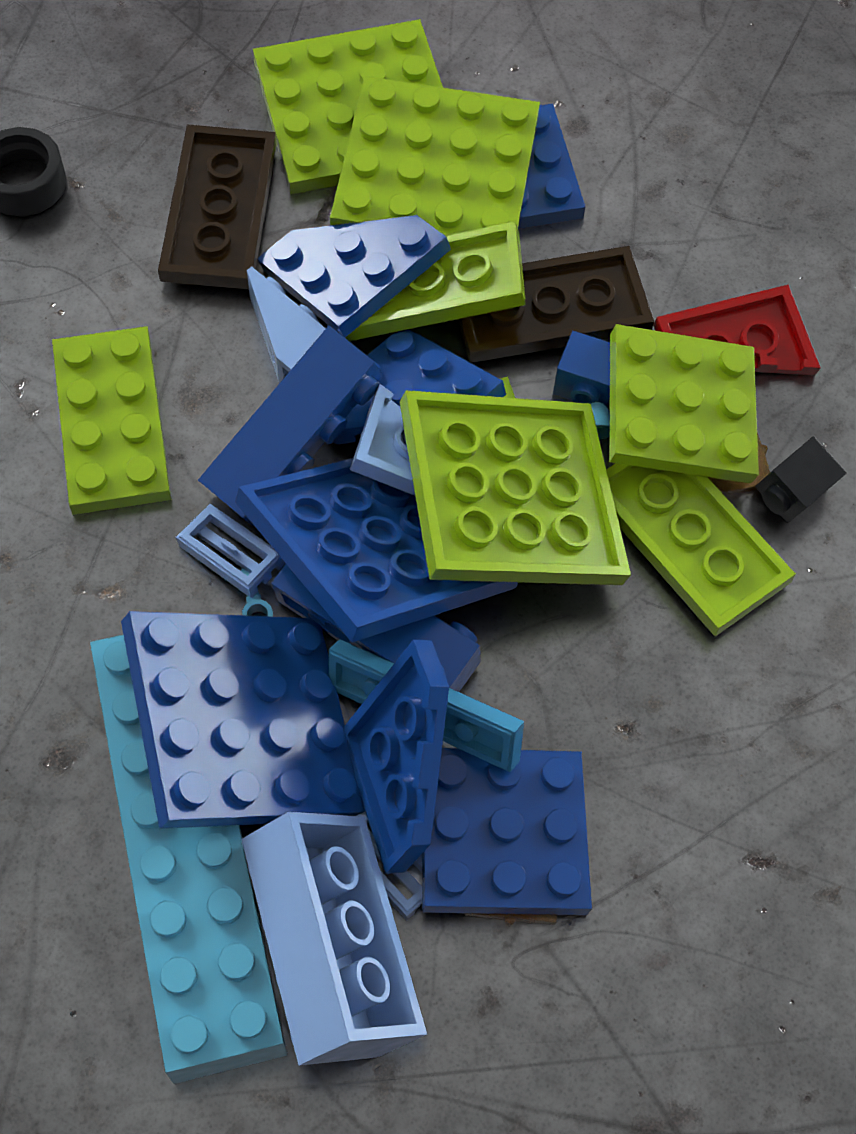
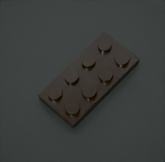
M187 124L158 267L160 282L249 289L247 270L251 266L256 269L277 145L276 132Z
M630 246L522 263L526 305L457 319L470 363L566 347L572 330L606 340L610 339V334L616 324L652 330L654 318Z

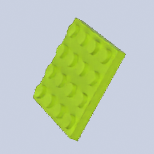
M420 19L253 49L255 67L273 132H276L277 147L290 195L338 186L364 76L443 87Z
M364 76L330 215V225L418 215L445 236L516 221L518 228L540 102Z
M405 391L399 403L430 580L623 585L631 576L590 403Z

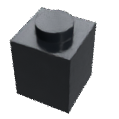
M813 436L773 469L755 487L762 494L766 506L775 514L781 515L789 523L846 475L847 472Z

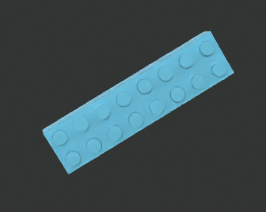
M124 635L90 642L165 1072L171 1081L176 1084L287 1056L251 876L248 871V864L241 840L240 825L159 829Z

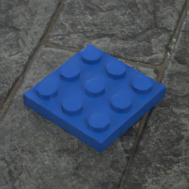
M442 748L431 845L422 853L423 913L589 914L592 910L582 752L521 750L519 763L509 772L461 749Z

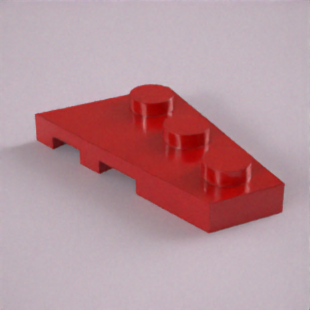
M789 285L658 316L653 324L655 331L754 347L755 372L816 375L821 368Z

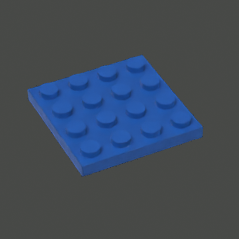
M354 458L240 486L238 489L235 503L352 643L517 587L518 582L430 580L415 495L351 471L350 468Z
M129 611L122 619V630L159 829L268 824L287 812L357 816L365 812L354 777L343 728L345 722L337 689L329 677V656L320 624L311 618Z

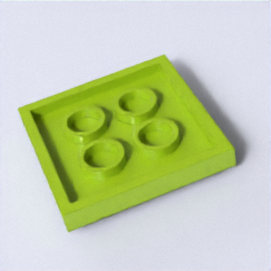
M616 324L610 334L609 462L751 484L759 475L754 347Z

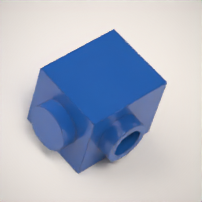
M572 330L557 367L553 394L576 403L600 402L609 408L610 342Z

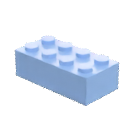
M287 812L242 838L248 871L252 879L262 926L270 950L276 981L280 990L298 1065L377 1058L427 1035L365 817Z

